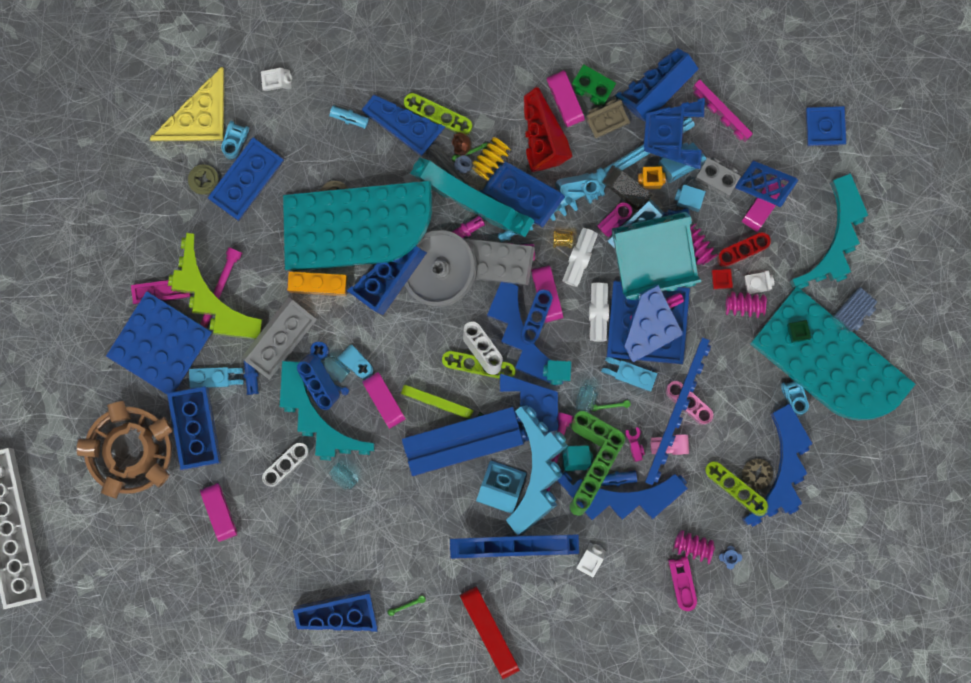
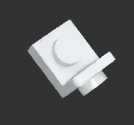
M276 68L261 71L262 89L264 91L292 88L290 70Z
M769 270L744 276L747 293L767 292L772 290V286H774V278L772 274H769Z
M589 543L576 569L594 577L604 560L606 551L597 544Z

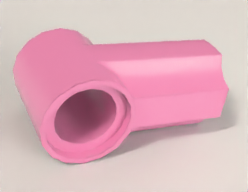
M674 435L676 437L672 447L668 446L665 453H672V455L689 454L688 435ZM662 437L651 438V454H656Z

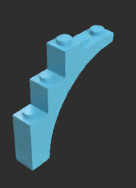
M527 405L519 407L515 412L524 424L532 451L530 483L523 500L506 520L517 535L524 534L557 506L554 495L549 491L547 492L546 489L563 475L558 464L551 460L568 446L563 434L557 431L548 433L547 426L536 418V412Z

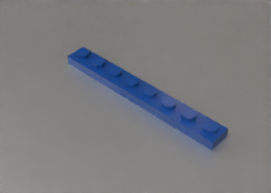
M702 337L645 483L653 485L654 482L658 483L661 472L658 470L661 464L665 465L669 455L665 452L668 446L672 447L676 437L673 435L675 428L679 429L683 419L680 417L682 409L686 411L690 402L687 399L689 392L693 393L697 384L694 381L696 374H701L704 366L701 361L703 356H708L711 346L708 345L710 341Z

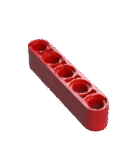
M477 586L460 594L459 596L502 679L504 680L519 672L520 669Z

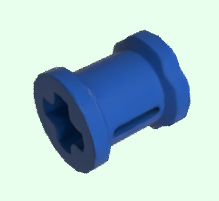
M323 342L313 343L310 353L315 354L317 352L316 347H324L322 349L324 353L322 355L318 353L317 356L320 360L325 359L329 353L328 347Z

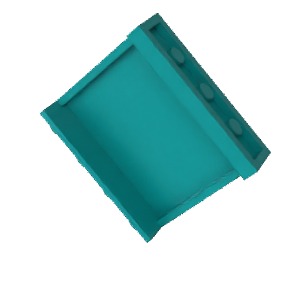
M687 212L612 228L622 292L626 299H638L639 293L655 284L659 285L661 291H675L678 287H692L696 283L701 282L697 273L690 230L692 221L691 216Z

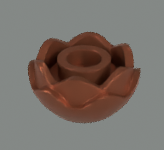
M458 132L453 135L454 138L452 139L454 152L459 154V156L466 155L471 149L470 138L465 133Z

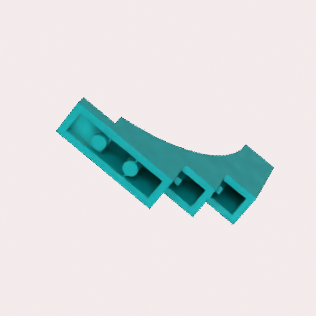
M419 157L418 161L413 165L411 175L421 182L430 181L431 189L436 193L453 200L465 210L478 214L493 226L526 237L535 221L531 217L520 214L513 208L468 186L429 160Z

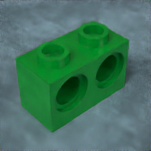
M584 64L572 83L574 93L582 97L583 95L589 97L590 102L597 106L600 104L604 106L616 86V82ZM582 78H586L590 84L582 86L579 81ZM604 88L606 90V94L602 96L598 95L596 93V89Z

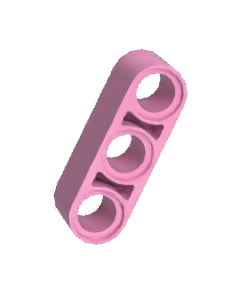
M672 381L666 387V395L676 403L679 394L673 395L670 392V387L677 385L681 391L683 384L679 381ZM689 392L687 398L693 399L694 406L692 408L687 407L685 412L698 424H708L713 419V411L695 394ZM702 410L706 411L709 415L706 421H702L699 418V413Z

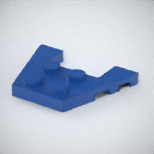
M700 98L693 103H682L678 107H668L646 113L644 151L701 169L702 150L682 149L684 117H704L705 98Z
M500 374V392L520 391V407L530 406L536 412V418L547 426L548 433L558 431L557 391ZM520 421V429L524 428L527 440H524V442L529 441V437L524 427V424L522 423V421Z

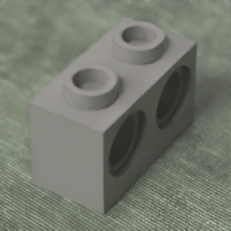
M707 157L695 181L728 199L741 176L738 175V171L734 168H726L716 158L712 157L710 159ZM705 169H714L715 175L708 176ZM729 177L732 181L731 185L723 184L722 178Z

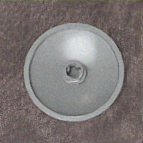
M437 230L424 234L417 246L427 252V254L410 276L405 287L416 300L432 307L449 306L462 299L472 287L477 270L475 254L471 246L455 233Z

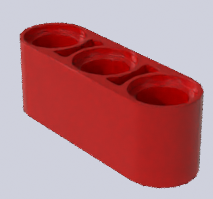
M763 232L753 235L720 251L717 256V263L725 268L766 250L771 243V239L768 234ZM757 238L765 240L766 244L764 247L758 246ZM742 245L746 246L748 254H741L739 247ZM722 254H729L731 261L728 263L724 262Z

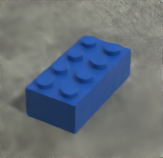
M204 386L167 393L180 470L221 464L209 388Z

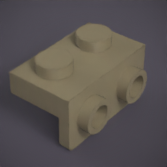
M621 100L609 101L605 104L606 107L602 109L597 107L588 112L586 121L595 139L630 124Z

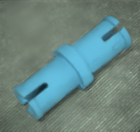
M335 105L332 106L329 117L345 121L347 125L353 124L363 129L367 127L369 117L353 113L354 111L351 109L348 111Z

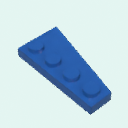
M375 95L362 108V112L421 157L445 129V126L441 124L438 125L425 117H420Z

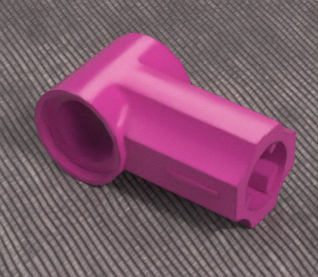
M627 203L618 204L597 227L609 238L612 235V228L622 226L631 217V206ZM624 207L628 210L629 214L626 217H621L618 214V210Z

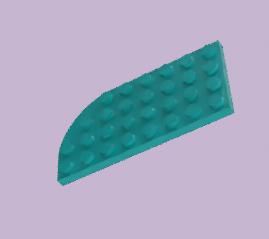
M423 181L283 195L285 270L296 271L388 263L403 257L420 242L429 226L432 215L431 182Z
M798 287L791 292L750 343V345L796 383L801 385L825 407L843 418L866 421L883 417L895 410L916 385L856 334L848 330L801 289L799 290ZM807 320L811 339L791 343L787 324Z

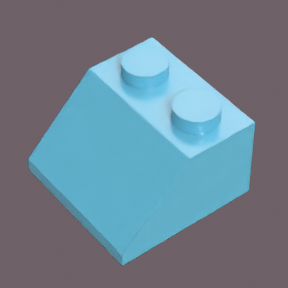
M688 143L682 144V149L699 150L694 143L689 145ZM702 153L701 166H702V165L704 164V162L706 161V157H705V155H704L703 153ZM661 157L662 160L658 163L659 166H662V171L665 172V177L669 183L697 169Z
M490 460L476 501L512 514L526 472Z

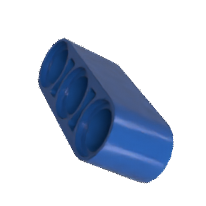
M540 290L534 297L520 336L522 342L527 345L534 344L540 335L553 299L552 294L548 290ZM538 296H547L548 303L541 304L538 301ZM539 313L542 319L540 322H535L532 320L531 315ZM526 331L534 332L535 338L533 340L526 339L524 335Z
M312 353L306 355L298 363L297 371L319 408L328 410L339 399V391L320 358Z

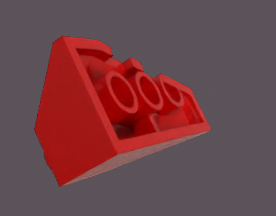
M538 87L534 88L524 96V116L528 123V131H525V137L528 138L529 148L526 149V156L531 172H538L560 166L573 156L568 140Z

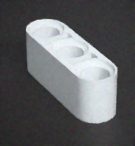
M468 322L465 324L463 341L488 374H498L502 367V355L478 323ZM468 332H475L476 335H469ZM484 346V347H486L487 349H486V350H480L478 347ZM490 361H495V362H497L498 364H497V365H492V364H490L489 362H490Z
M303 443L294 444L263 473L262 480L264 484L270 487L279 485L308 458L310 453L308 446ZM299 446H303L305 449V454L302 457H298L295 454V450ZM285 459L291 462V467L288 470H283L281 467V463ZM273 472L276 474L277 479L271 484L267 481V475Z

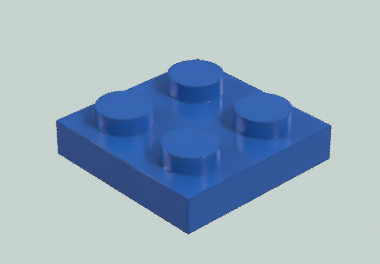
M845 106L809 107L805 109L807 146L846 145Z

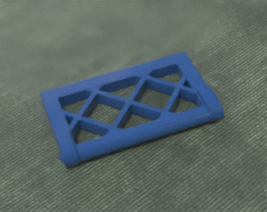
M753 161L742 178L739 179L735 188L781 207L798 182V179ZM756 169L762 171L758 174L753 175ZM770 174L777 178L767 181L766 175ZM763 176L764 183L755 186L754 179ZM782 180L788 181L784 187L781 185ZM749 181H751L752 184L751 188L745 186L746 183ZM778 182L779 188L769 192L768 185ZM763 187L766 188L765 194L756 191ZM780 193L777 199L770 197L772 195Z

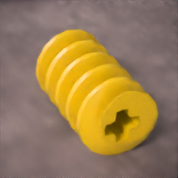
M495 137L491 139L493 144H487L488 150H482L484 156L478 155V161L472 162L474 166L472 169L488 181L487 173L494 175L492 167L498 169L499 166L496 162L503 163L504 161L501 156L508 157L509 155L506 150H511L506 144Z

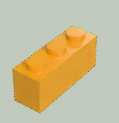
M289 272L287 291L296 294L347 297L348 277L347 275Z

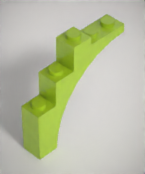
M186 233V238L182 237L181 249H184V257H179L178 268H182V271L174 270L173 275L169 274L168 286H172L171 291L194 294V297L190 296L189 308H193L192 313L215 316V318H211L210 330H213V335L255 340L260 334L262 320L248 317L232 310L210 291L196 264L194 234Z

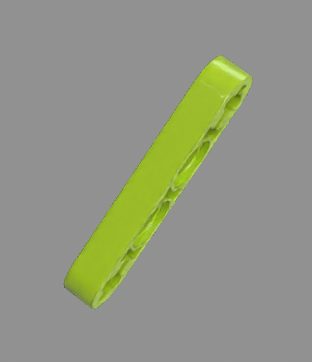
M410 93L404 98L405 108L418 116L425 117L438 125L441 124L446 129L455 133L462 132L468 135L472 131V122L454 111L414 93ZM413 98H415L417 104L421 105V102L425 103H423V105L421 106V111L419 112L417 111L419 107L416 105H412V107H410L408 100H412ZM433 106L435 109L434 114L426 115L424 113L425 107ZM443 114H450L452 121L450 123H443L441 120ZM455 118H459L457 122L460 124L466 122L468 129L461 131V127L455 124V128L452 127Z
M448 351L442 357V363L448 369L500 379V374H504L499 372L498 375H491L484 372L474 355ZM453 355L454 359L459 360V356H462L461 368L457 367L458 363L455 362L448 365V361L445 358ZM468 358L473 359L475 362V366L472 369L464 367V361ZM490 361L493 365L498 364L495 361ZM502 362L501 369H505L506 366H509V370L512 371V374H508V376L514 377V366L511 363Z
M403 385L400 393L466 419H471L474 412L472 409L407 385Z
M710 462L707 464L705 471L710 480L754 515L763 516L767 513L768 504L763 497L720 463ZM718 467L717 470L722 475L721 479L715 473L711 475L710 469ZM727 478H732L735 484L733 487L727 488L724 486V481ZM740 491H749V498L745 500L740 499ZM754 496L756 497L754 501L757 504L763 503V510L758 509L756 511V506L751 502Z

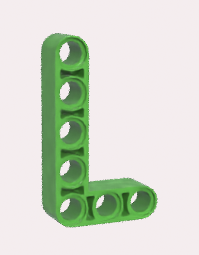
M585 411L576 413L572 424H570L571 429L601 448L570 503V511L577 516L583 515L591 505L625 442V436L621 431ZM577 420H582L585 425L579 424ZM594 429H598L601 435L596 434ZM611 439H616L618 444H614ZM602 454L608 455L610 460L604 459ZM594 470L600 471L601 476L596 475ZM585 485L590 486L593 491H587ZM576 501L582 502L584 508L577 506Z

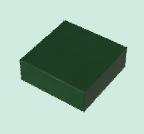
M807 320L787 324L791 343L811 339Z

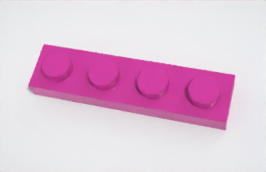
M701 80L694 84L692 88L694 95L698 99L705 98L707 108L713 114L717 113L721 117L720 121L726 127L730 126L738 140L746 142L753 135Z

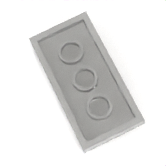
M464 239L471 246L475 254L477 263L475 279L520 285L529 284L534 247Z
M288 298L241 358L270 380L282 365V361H285L317 319L294 300Z

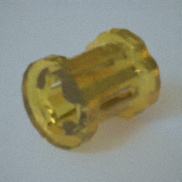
M554 231L553 248L560 246L572 249L573 232L568 234Z

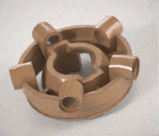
M124 401L108 404L109 412L103 414L94 422L88 431L86 439H78L77 456H84L90 474L103 486L100 493L117 499L119 493H139L154 485L160 488L170 476L167 472L172 457V443L169 434L173 432V429L165 417L158 419L145 410L125 407ZM130 414L141 415L138 424L124 423L113 428L108 434L101 431L109 421L117 423L131 419ZM146 417L154 422L149 426L150 430L142 426ZM137 429V432L141 431L139 439L144 448L143 456L137 464L126 467L125 472L124 470H118L119 468L116 466V462L111 454L112 444L117 437L128 434L130 430ZM98 434L105 437L102 445V457L109 472L114 474L116 478L111 476L105 478L96 465L94 457L99 458L100 440H96ZM152 437H155L158 441L165 440L166 457L159 455V446L153 442ZM158 458L165 459L163 466L156 463ZM144 473L150 482L135 488H125L126 482L120 479L121 477L135 479L137 475Z

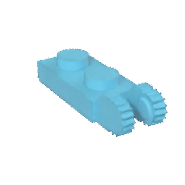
M606 357L605 361L607 363L617 365L619 368L617 373L611 369L602 368V373L651 392L657 373L622 360L619 361Z
M243 368L189 369L190 389L204 386L216 388L229 387V385H243L244 380H229L230 373H243Z

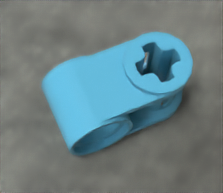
M234 121L229 122L221 145L222 152L227 159L233 160L240 155L242 146L248 136V126L242 127L234 124ZM228 146L236 147L234 152H226Z
M352 344L337 357L361 379H366L373 375L372 365ZM360 367H367L366 369L368 370V372L361 373Z
M795 381L786 384L784 382L781 383V389L787 404L791 405L796 416L806 413L809 403L804 388ZM795 402L803 404V411L795 409Z

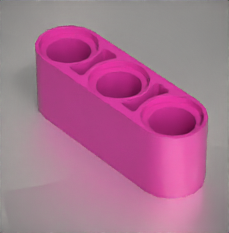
M563 70L546 77L566 127L568 128L585 121L566 72Z
M778 182L768 185L769 192L779 188ZM764 187V189H763L762 192H761L762 194H765V193H766V188H765V187ZM780 193L772 195L770 197L777 199ZM757 198L741 222L758 232L776 205Z
M550 265L532 269L531 273L536 293L540 290H548L553 297L544 323L563 319ZM545 295L538 296V301L541 304L548 303V298Z
M379 372L362 381L389 429L406 420Z
M219 483L200 489L201 497L217 540L221 542L237 536L235 524Z

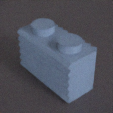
M859 287L833 317L848 330L853 331L855 329L857 331L864 324L862 319L866 315L870 317L877 309L875 307L877 301Z

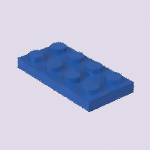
M252 138L208 196V199L237 221H240L282 165L284 159L255 138Z
M506 161L483 191L492 199L513 208L520 214L531 217L535 220L534 223L542 228L565 198L561 192Z

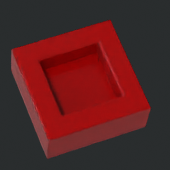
M731 269L711 271L713 290L733 288Z

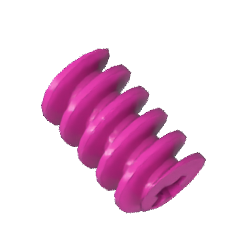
M695 225L690 227L695 259L698 258L696 265L702 264L703 266L717 257L718 253L711 254L714 247L707 248L710 242H703L705 234L699 236L701 228L694 229Z
M732 291L730 296L727 294L725 313L728 315L730 310H732L734 316H736L738 311H740L741 317L744 316L745 312H748L749 317L752 316L753 312L756 313V318H759L761 313L765 316L766 295L763 294L759 299L758 294H754L753 298H751V294L747 293L744 298L742 292H739L736 297L735 292Z
M680 530L675 538L672 552L675 548H678V555L684 550L685 557L692 553L694 560L699 555L700 562L707 558V564H710L715 546L714 541L711 539L706 544L705 537L699 541L698 535L692 538L689 532L684 537V531Z

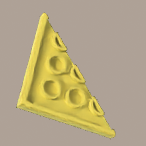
M220 67L150 137V141H223L224 68Z

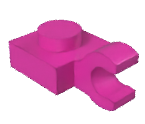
M638 427L635 428V436H631L629 430L625 431L634 462L643 460L642 456L645 455L642 444L639 445L637 441L640 436V429Z

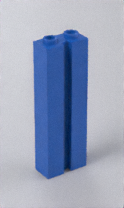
M514 407L403 438L402 442L412 476L524 445V440H527L524 428L520 429L518 422L521 420Z

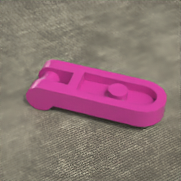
M683 556L678 560L669 559L668 565L677 604L681 610L691 611L697 605V598L688 557ZM683 567L684 572L677 573L676 568Z

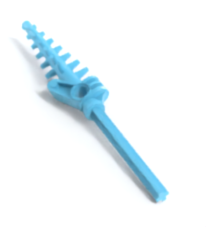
M691 117L684 119L683 133L695 126ZM644 144L604 169L600 167L594 174L585 173L557 180L555 186L565 198L555 212L560 211L563 216H566L565 206L571 205L574 211H577L576 200L584 196L587 202L591 204L593 199L598 200V196L601 195L603 197L605 195V186L609 183V178L650 154L644 151ZM554 213L550 217L552 221L556 220ZM506 230L504 233L498 234L500 242L509 241L512 236L517 234Z

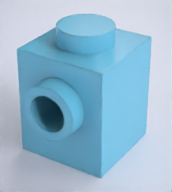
M683 185L681 189H677L675 200L678 201L676 206L699 212L706 191Z

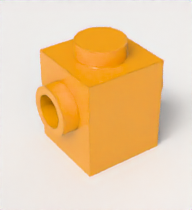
M662 166L643 167L641 173H638V185H642V190L661 189L663 184H665L666 177L665 172H662Z

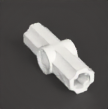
M586 228L581 230L576 247L574 246L569 258V265L562 282L578 287L583 271L586 269L592 255L591 251L598 233Z
M591 283V303H589L590 341L602 342L606 341L607 321L609 319L607 283Z

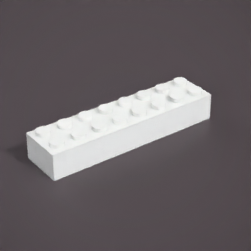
M12 448L0 450V596L3 609L47 599L15 452Z

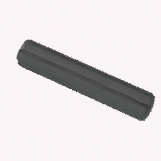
M434 143L429 147L428 151L447 173L471 186L469 180L459 170L455 169L453 162L437 144Z

